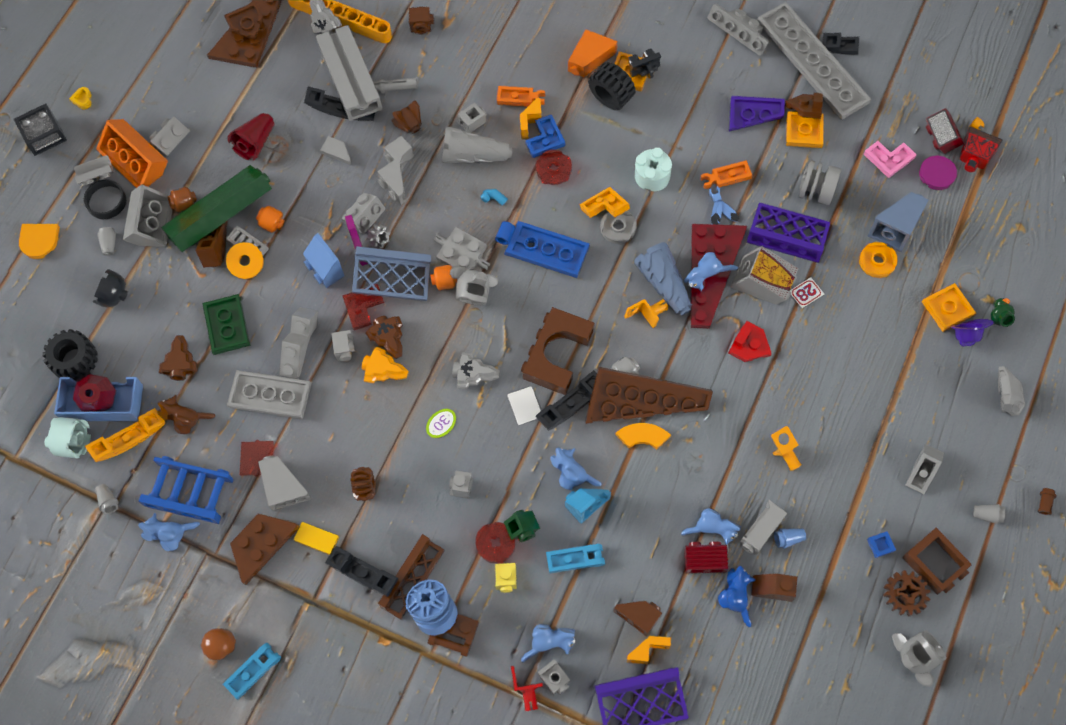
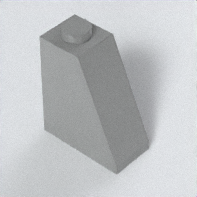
M271 455L264 457L262 461H258L268 506L272 510L311 500L309 493L278 456Z

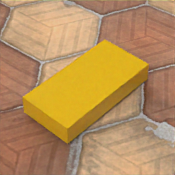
M304 522L301 523L294 537L295 542L328 555L331 554L339 539L338 535Z

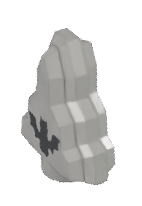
M310 0L313 32H322V34L329 32V34L335 33V28L342 25L339 18L334 16L330 9L326 8L323 0Z
M462 352L460 362H454L453 378H457V389H467L469 386L478 385L481 381L490 382L498 379L500 375V370L492 365L483 364L481 359L473 358V355L470 353Z

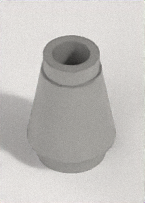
M111 227L100 228L97 236L102 254L106 256L113 255L116 232Z
M106 484L97 486L95 490L99 510L104 514L115 512L118 509L119 503L117 498Z
M1000 504L974 505L973 517L998 524V522L1003 523L1005 507L1000 506Z

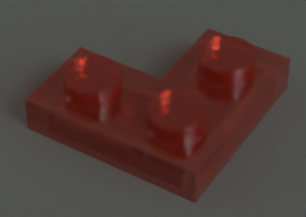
M374 285L380 291L379 285ZM352 292L342 295L354 331L372 325L367 308L384 303L382 296Z

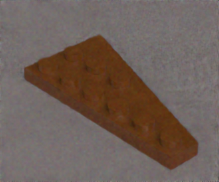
M252 0L249 4L256 2L264 18L256 40L232 33L229 28L207 54L208 59L258 68L282 0Z
M598 366L585 423H593L594 421L605 422L621 418L623 420L642 418L658 414L669 415L676 412L705 411L709 408L713 391L711 389Z

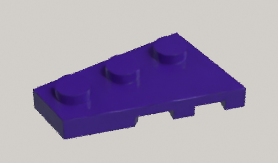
M731 96L729 132L782 119L784 117L785 99Z

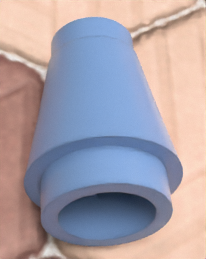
M803 528L779 529L774 533V540L777 547L785 549L806 540V532Z

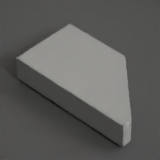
M328 136L320 149L321 154L351 164L344 142Z

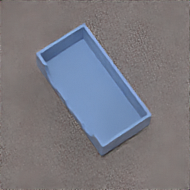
M60 377L54 414L58 418L64 417L85 421H138L143 384L137 377H126V383L111 382L117 390L114 406L105 412H82L73 400L77 381L70 377Z

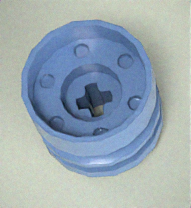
M421 581L413 586L407 595L406 608L419 629L425 634H443L456 622L458 615L457 607L445 586L439 581Z

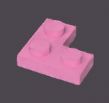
M879 141L864 151V155L888 178L910 163L917 155L905 143L890 152Z

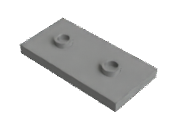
M236 370L227 407L303 419L312 383L311 381Z

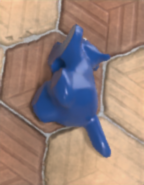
M739 566L736 571L731 568L727 574L728 588L720 592L718 596L719 604L722 608L740 612L744 623L751 627L752 624L746 608L748 603L746 590L747 585L750 582H754L755 578H752L742 566Z

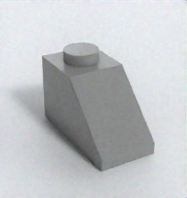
M925 444L910 473L906 486L925 494L943 461L944 452Z

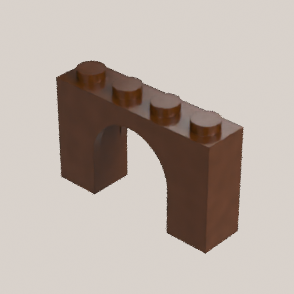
M552 307L550 313L547 312L543 320L545 324L542 329L539 328L536 335L537 342L530 347L528 353L530 357L528 361H524L521 372H523L524 380L566 395L573 380V372L550 363L544 355L545 348L550 342L561 338L588 346L594 332L595 323Z

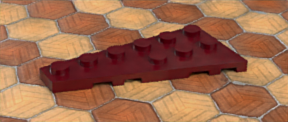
M692 224L691 271L694 267H698V262L708 252L715 253L716 258L721 261L723 266L734 265L747 226ZM731 270L719 272L706 278L703 282L704 288L702 291L691 287V328L710 329Z

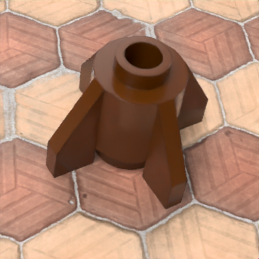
M416 100L402 110L392 113L394 118L391 121L395 127L412 134L421 129L420 106Z

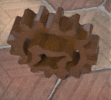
M903 570L901 575L896 572L893 575L894 578H888L889 584L884 586V589L888 590V592H885L883 596L889 597L886 604H892V611L898 609L901 616L905 612L908 617L912 616L913 612L916 615L921 612L920 609L924 610L927 607L925 603L930 601V598L926 595L931 591L925 589L928 583L920 581L922 579L921 575L917 578L914 577V571L907 575L906 570ZM900 581V588L894 589L895 584ZM904 590H906V592H907V593H910L911 595L908 597V595H907L906 593H902V592H903ZM920 597L919 602L914 605V599Z

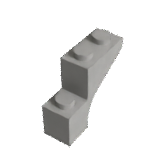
M400 136L384 147L386 153L384 157L389 164L377 171L380 186L389 191L388 194L393 201L397 200L402 205L406 201L402 170L405 164L414 157L412 147Z
M300 307L292 315L291 332L282 341L281 376L293 379L300 377L310 337L317 328L318 311Z

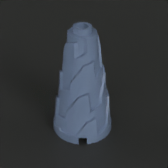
M662 242L646 250L647 253L645 255L641 253L634 260V263L647 281L652 284L657 293L673 308L676 314L683 316L690 312L692 304L667 243Z

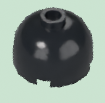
M107 269L105 273L108 276L107 278L102 277L94 295L98 299L93 300V303L103 307H114L120 300L124 301L126 299L128 291L125 290L126 282L124 278L115 271Z

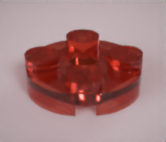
M548 150L536 161V173L543 184L557 185L569 180L572 172V162L568 155L562 154V151ZM553 164H555L556 167H559L556 170L550 169Z
M501 522L484 525L478 531L475 538L476 549L480 557L490 563H503L512 556L516 547V540L510 539L505 524ZM499 538L501 545L499 547H492L490 541Z

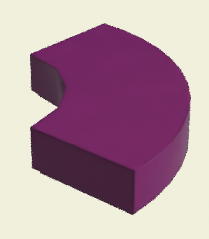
M352 214L345 216L355 249L357 246L363 247ZM359 261L362 266L368 264L367 262Z

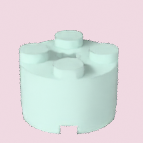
M661 148L646 150L636 157L635 180L643 189L659 191L669 183L672 162L670 157Z
M53 418L49 434L45 438V447L49 448L54 456L81 458L79 456L87 452L85 446L91 440V435L87 434V428L90 429L89 424L82 419Z

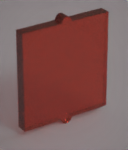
M256 440L255 442H241L239 475H254L255 477L261 475L258 461L273 455L274 441Z

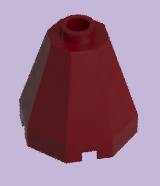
M89 374L76 383L73 400L82 412H105L114 406L117 390L108 377Z

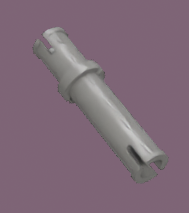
M417 77L395 80L380 79V81L373 82L377 92L381 93L393 90L418 89Z

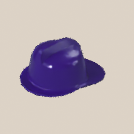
M975 319L951 326V328L955 329L956 339L960 342L961 346H972L982 340L985 328L993 325L994 321Z

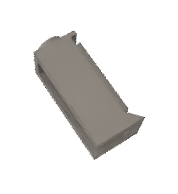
M768 500L764 511L741 539L742 548L750 554L754 553L757 555L785 519L787 512Z

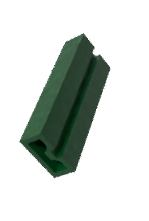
M249 165L161 228L170 241L181 252H184L272 189L269 185L270 179L259 168L255 169Z

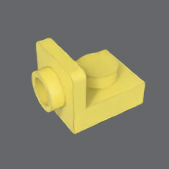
M516 563L495 564L496 590L508 593L512 592V589H517Z

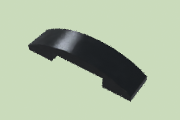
M307 87L305 104L323 113L348 119L340 98L326 95L325 90ZM375 112L354 120L374 121Z
M593 370L580 380L578 386L536 415V418L548 431L569 419L590 402L597 373Z
M338 546L334 547L325 561L327 565L386 597L389 596L399 580L386 571L379 570L354 557L351 553Z

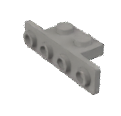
M718 4L712 6L707 17L708 20L759 56L764 53L769 40L760 35L764 28L757 20L751 19L740 9L728 12Z

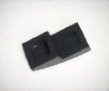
M823 33L822 44L829 52L858 55L859 36L841 37V33Z

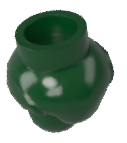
M999 298L994 303L995 308L991 312V320L999 326H1011L1015 321V310L1010 305L1008 298Z

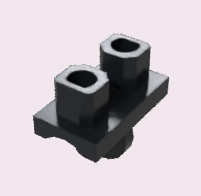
M651 48L643 52V59H639L637 55L630 56L628 63L631 77L646 75L651 79L654 77L653 72L657 71L658 67H660L661 55L659 52L655 53Z

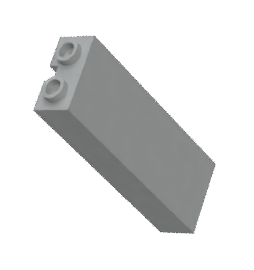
M349 26L337 28L333 34L326 32L317 35L318 46L349 121L383 110L380 97Z

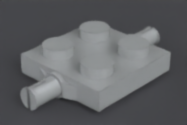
M455 227L447 239L438 234L434 237V241L442 245L436 258L446 265H451L452 267L461 266L466 271L472 270L477 265L485 270L490 266V263L482 259V254L486 250L487 244Z

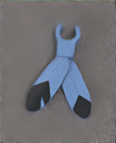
M716 187L717 194H713L711 189H709V196L714 202L711 224L719 225L722 214L729 220L737 222L739 220L738 215L729 205L722 201L720 188Z

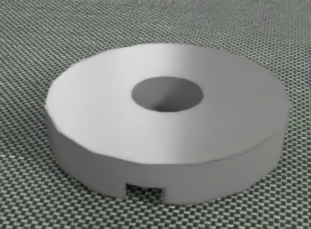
M625 211L617 217L606 213L601 219L600 231L602 236L611 243H626L636 233L637 222L629 211ZM621 223L624 227L616 229L614 224Z

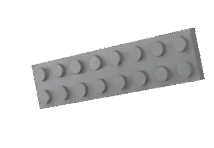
M786 2L758 17L757 21L764 28L763 30L818 93H823L824 101L841 120L870 103L871 98Z

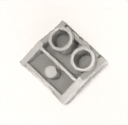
M1001 366L998 369V390L1002 396L1000 397L1002 412H1008L1011 416H1016L1026 406L1023 386L1006 367Z

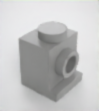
M473 103L458 113V120L465 131L472 132L486 123L487 115L482 107L479 108L476 103Z
M351 330L332 333L334 355L337 361L345 362L351 360L352 351H355Z
M455 471V476H451L450 496L470 498L473 483L471 473Z
M555 659L538 672L539 677L553 695L557 692L561 695L569 688L570 679ZM554 674L559 676V680L557 682H554L551 679V677Z

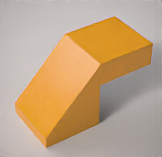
M536 98L520 114L521 139H529L528 124L535 123V120L541 118L540 98Z
M649 636L628 654L627 663L648 664L649 648L669 649L671 637Z

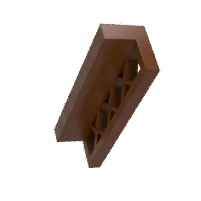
M422 534L395 577L399 579L388 597L382 596L378 605L401 620L407 612L405 598H407L408 594L404 595L403 591L405 583L414 582L415 586L417 580H420L419 582L427 580L445 550L431 542L429 537ZM429 546L438 551L434 558L426 560L425 552ZM424 564L426 569L424 575L415 577L414 569L416 566ZM403 599L404 606L400 613L390 608L394 601Z

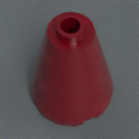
M261 113L231 131L227 136L228 143L231 142L233 144V151L245 160L251 158L254 161L258 158L274 127V120L271 115Z

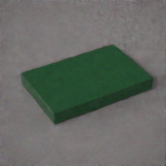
M239 294L202 303L213 355L250 346Z

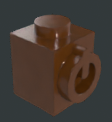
M430 7L409 8L411 32L416 34L430 32L431 24H434V14L430 13Z

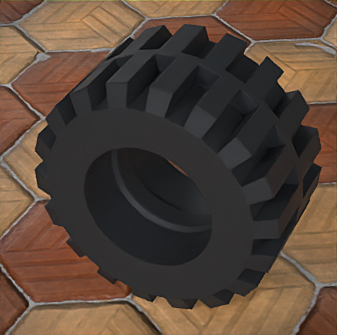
M604 62L588 80L589 88L596 99L612 110L618 111L622 109L636 93L634 82L630 76L614 63Z
M69 329L68 332L62 330L60 331L61 334L55 333L53 335L54 338H49L47 341L48 345H45L43 348L45 350L42 354L45 358L43 361L58 378L70 377L75 381L77 378L82 380L84 375L88 376L91 374L89 371L91 369L94 370L96 367L94 363L98 361L96 357L98 353L91 341L80 331H74L73 329ZM78 349L77 355L72 360L63 362L65 355L69 351Z

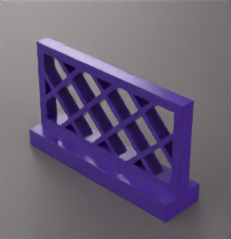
M759 202L747 243L819 263L830 222ZM760 210L768 211L771 215L763 217ZM778 216H786L788 220L781 222ZM774 219L777 225L771 227L767 221ZM796 221H804L806 225L799 227ZM763 223L766 229L757 228L755 226ZM792 224L795 230L789 232L785 226ZM819 225L825 227V229L817 232L814 226ZM781 228L784 234L775 233L774 230ZM810 229L813 235L807 237L803 231ZM799 233L802 239L793 238L792 235ZM817 238L820 245L811 243L810 240Z
M678 667L594 685L603 725H608L607 723L612 715L622 721L621 725H631L626 721L632 711L643 717L639 725H662L689 719ZM675 681L677 691L671 697L663 689L667 683ZM663 684L660 689L655 686ZM651 686L658 690L652 702L642 696L645 689ZM642 689L640 694L635 690ZM629 691L638 695L632 707L622 701L625 693ZM622 693L619 698H617L616 696H614V695H616V694ZM661 693L671 699L665 710L655 704ZM677 695H679L680 702L676 700ZM612 696L618 700L612 711L603 706L602 697ZM640 698L651 704L645 715L634 709ZM674 701L681 705L683 715L674 717L668 713ZM620 702L630 708L624 720L614 714ZM653 706L664 712L658 721H652L647 717ZM605 711H607L608 713H610V714L608 715L607 719H606ZM666 714L671 717V718L664 719V717H665ZM645 719H647L648 721H650L649 723L643 724V722L645 721Z

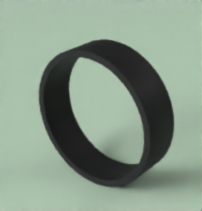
M107 179L99 180L87 188L84 194V205L92 216L98 219H111L123 211L126 205V195L117 182ZM115 187L121 191V199L112 210L100 213L90 209V198L100 188Z

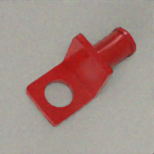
M511 666L514 691L520 690L523 693L525 711H531L530 701L532 709H538L535 690L537 687H542L543 684L536 683L517 687L515 668Z

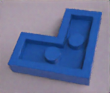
M552 114L535 120L540 135L526 140V146L532 158L566 146Z

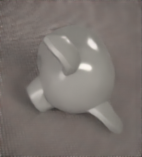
M455 266L450 270L451 277L457 279L456 299L458 301L481 306L487 304L489 287H495L498 284V278L477 270L466 271L461 266Z
M927 630L916 634L909 640L901 633L893 634L892 639L896 649L901 652L900 656L903 665L915 673L916 679L920 684L932 686L934 677L930 671L946 660V654L940 643Z

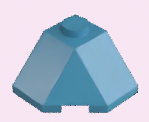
M580 488L566 496L565 507L582 524L610 499L611 492L602 489Z

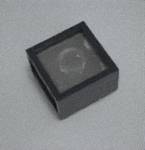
M46 103L14 118L26 145L34 156L67 141L54 114Z

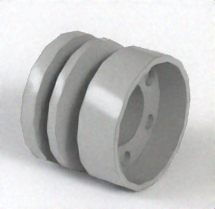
M811 160L803 173L799 186V198H804L805 192L808 191L810 192L808 200L811 201L816 193L818 194V203L830 206L841 168L829 166L824 173L822 172V163H819L817 170H813L815 161Z

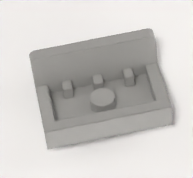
M174 116L170 120L167 118L160 125L162 129L159 132L155 131L149 137L151 140L150 144L165 157L190 132Z
M105 155L75 166L74 171L77 176L74 178L77 184L86 186L94 183L93 180L99 177L101 180L111 177L110 173L115 171L109 156Z
M363 193L341 219L346 224L345 216L352 214L356 228L361 234H365L386 208L377 196Z

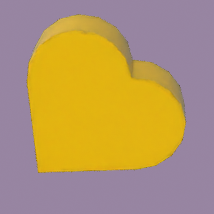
M86 87L79 88L69 98L73 104L81 109H88L92 105L90 99L91 92Z

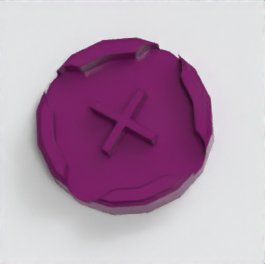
M936 155L924 160L919 169V176L921 181L928 185L929 188L943 190L953 184L957 177V169L950 159Z

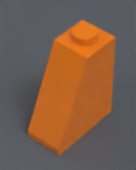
M586 29L568 60V71L573 75L585 77L616 54L617 41Z

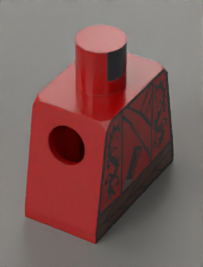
M969 127L963 140L964 144L962 145L959 158L966 163L965 170L974 172L976 168L984 169L998 150L1003 139Z

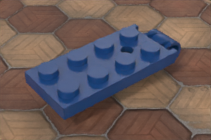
M503 221L495 237L498 243L508 245L504 252L505 255L575 278L579 275L590 247L589 243L521 221L517 222L516 228L512 223ZM532 242L535 246L529 247L528 244Z

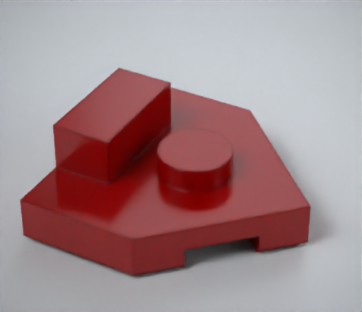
M746 321L728 351V354L743 362L772 355L764 329L749 321Z

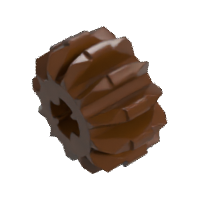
M369 467L353 469L350 480L354 498L357 501L373 499L376 494L373 471Z

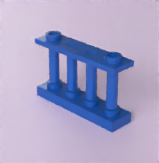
M162 456V458L154 457L153 461L160 466V470L152 492L149 495L141 494L139 502L144 507L219 524L221 516L216 512L215 507L223 483H233L234 481L229 472L223 469L214 471L175 462L174 459L167 456ZM168 469L177 470L179 473L170 497L167 500L161 499L159 494ZM187 473L198 475L189 502H186V504L179 503L178 497ZM205 477L216 479L208 505L204 509L199 508L196 503Z

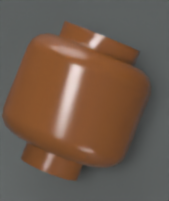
M188 187L171 190L170 195H168L170 208L176 212H183L192 206L194 202H197L194 191L191 192Z

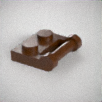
M458 614L456 622L445 632L465 639L464 645L438 637V635H430L428 644L432 646L436 644L460 652L462 656L467 657L479 621Z

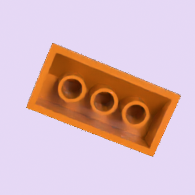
M124 119L106 121L96 150L102 156H109L112 165L136 188L140 185L149 187L163 175L168 160Z

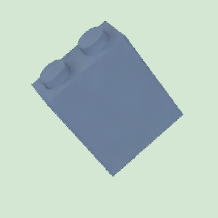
M910 192L877 215L868 237L902 252L928 199L920 194Z

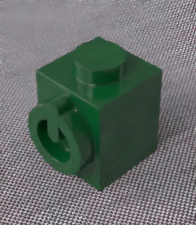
M518 510L504 521L510 539H518L519 542H525L534 538L535 532L540 529L533 510Z

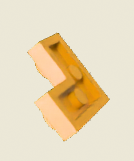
M611 187L580 204L581 210L590 218L605 209L614 217L630 209L629 203Z

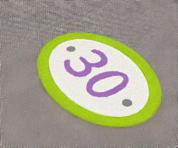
M442 409L434 413L427 422V434L432 438H440L448 434L456 423L454 411Z

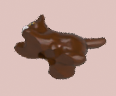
M177 395L158 402L161 408L157 411L158 415L163 419L174 421V429L179 434L190 433L191 428L197 424L199 419L215 417L214 413L196 412L189 407L179 405L176 401Z

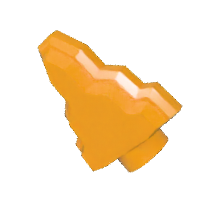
M379 347L373 350L371 356L366 355L362 362V370L365 371L364 382L368 383L384 382L389 378L394 380L406 379L409 373L402 364L394 362L393 357L386 354V351Z

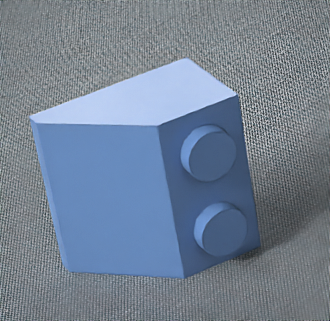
M317 233L303 253L305 257L304 264L309 271H314L315 274L313 276L319 284L323 283L327 288L345 275L338 258L319 233Z

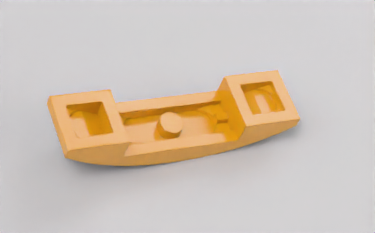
M154 408L139 416L138 421L106 439L102 436L87 444L85 448L95 462L107 460L145 441L166 423Z

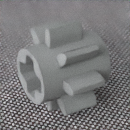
M374 224V228L368 230L369 237H367V240L372 241V246L377 247L378 245L383 248L384 244L390 242L389 235L391 233L385 231V226L381 225L379 227Z

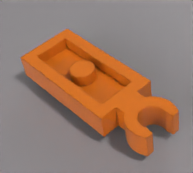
M498 86L497 105L529 106L536 98L545 97V91L538 90L533 92V88ZM540 99L541 105H545V99Z
M747 160L712 169V174L704 173L701 175V181H709L704 183V189L712 187L713 184L720 188L750 180L753 175Z

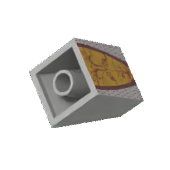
M761 246L742 257L730 287L770 303L779 304L790 297V289L797 279L796 274L799 268Z

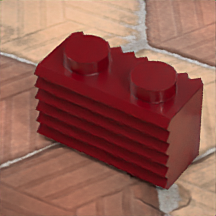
M714 541L710 542L709 545H701V542H690L688 546H685L686 574L727 573V545Z

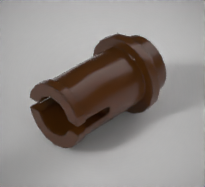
M1043 488L1039 494L1041 500L1038 512L1043 515H1051L1053 501L1057 495L1055 490Z

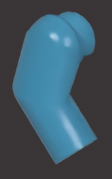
M486 189L480 197L486 203L489 200L495 199L502 206L508 200L497 189Z

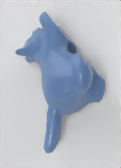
M708 252L698 262V267H694L683 282H689L690 287L702 291L704 288L703 282L706 278L719 272L738 270V267L735 265L723 266L721 261L716 258L715 253Z
M556 448V456L552 455L550 457L553 466L561 471L559 483L564 489L571 490L585 481L593 486L602 485L600 481L588 475L585 469L574 460L573 453L575 448Z
M708 508L701 513V518L698 520L696 527L686 528L681 534L716 533L724 538L727 545L738 537L737 531L740 530L741 526L729 519H721L718 512Z
M154 513L151 518L144 523H139L138 526L144 531L141 534L143 539L147 541L159 540L164 550L173 551L178 548L184 531L195 529L200 525V522L181 525L175 522H159L156 513Z
M537 625L533 629L532 650L525 653L521 661L525 662L537 653L555 647H560L566 654H569L570 649L575 643L573 638L575 636V629L558 628L557 630H552L549 625Z

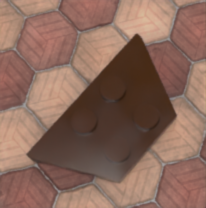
M257 514L230 543L241 582L247 585L300 526L293 522Z

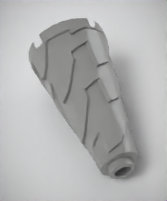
M446 126L442 163L507 161L508 158H511L512 147H509V144L496 141L493 138L479 136L476 133Z

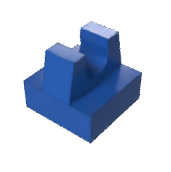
M888 531L867 539L875 559L896 551Z

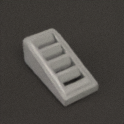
M238 226L226 238L231 247L242 243L246 239V243H253V245L259 247L263 256L269 250L266 245Z

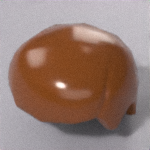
M214 628L203 636L201 648L207 658L221 660L234 651L236 640L233 633L228 629Z

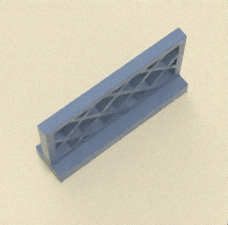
M356 247L352 293L427 301L431 255ZM359 261L367 262L371 268L363 273L358 267ZM380 263L385 264L389 268L383 275L376 269V266ZM397 266H404L408 272L400 277L394 269ZM416 268H425V275L420 279L413 273ZM371 270H374L379 276L373 283L365 276ZM390 272L398 279L392 285L384 278ZM409 274L417 281L410 287L403 280ZM363 277L369 286L365 289H357V281ZM380 280L388 287L384 291H378L374 286ZM399 282L407 289L403 293H397L393 288ZM419 284L423 288V296L416 295L411 289Z

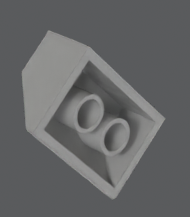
M140 185L131 192L123 235L124 241L138 246H167L168 237L161 228L171 220L173 209L170 208L167 194L145 185Z

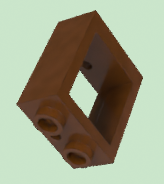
M937 527L902 557L919 576H922V579L928 583L927 585L937 595L942 591L945 594L955 586L952 582L957 578L961 581L970 573L967 569L972 565ZM934 540L961 567L944 583L917 557Z

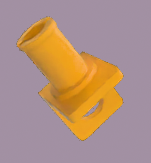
M643 299L628 307L624 318L627 319L641 312L652 328H654L659 320L657 315L667 311L668 304H663L665 300L662 299L650 306Z
M785 426L773 433L771 438L778 448L773 452V455L783 456L790 471L800 467L801 463L793 451L799 445L789 427ZM782 433L787 434L789 437V441L785 445L779 442V436Z

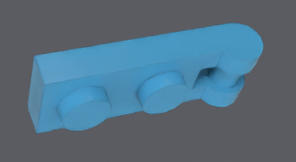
M602 544L546 552L549 574L605 565V559L602 558L601 553L603 551ZM587 553H593L594 559H588Z
M268 642L263 644L223 683L237 700L272 666L281 660V656L271 650L272 647ZM264 655L268 658L265 663L260 660Z

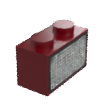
M946 108L926 118L928 123L926 129L930 136L933 135L935 139L932 142L936 150L940 149L943 154H946L964 144L952 115Z

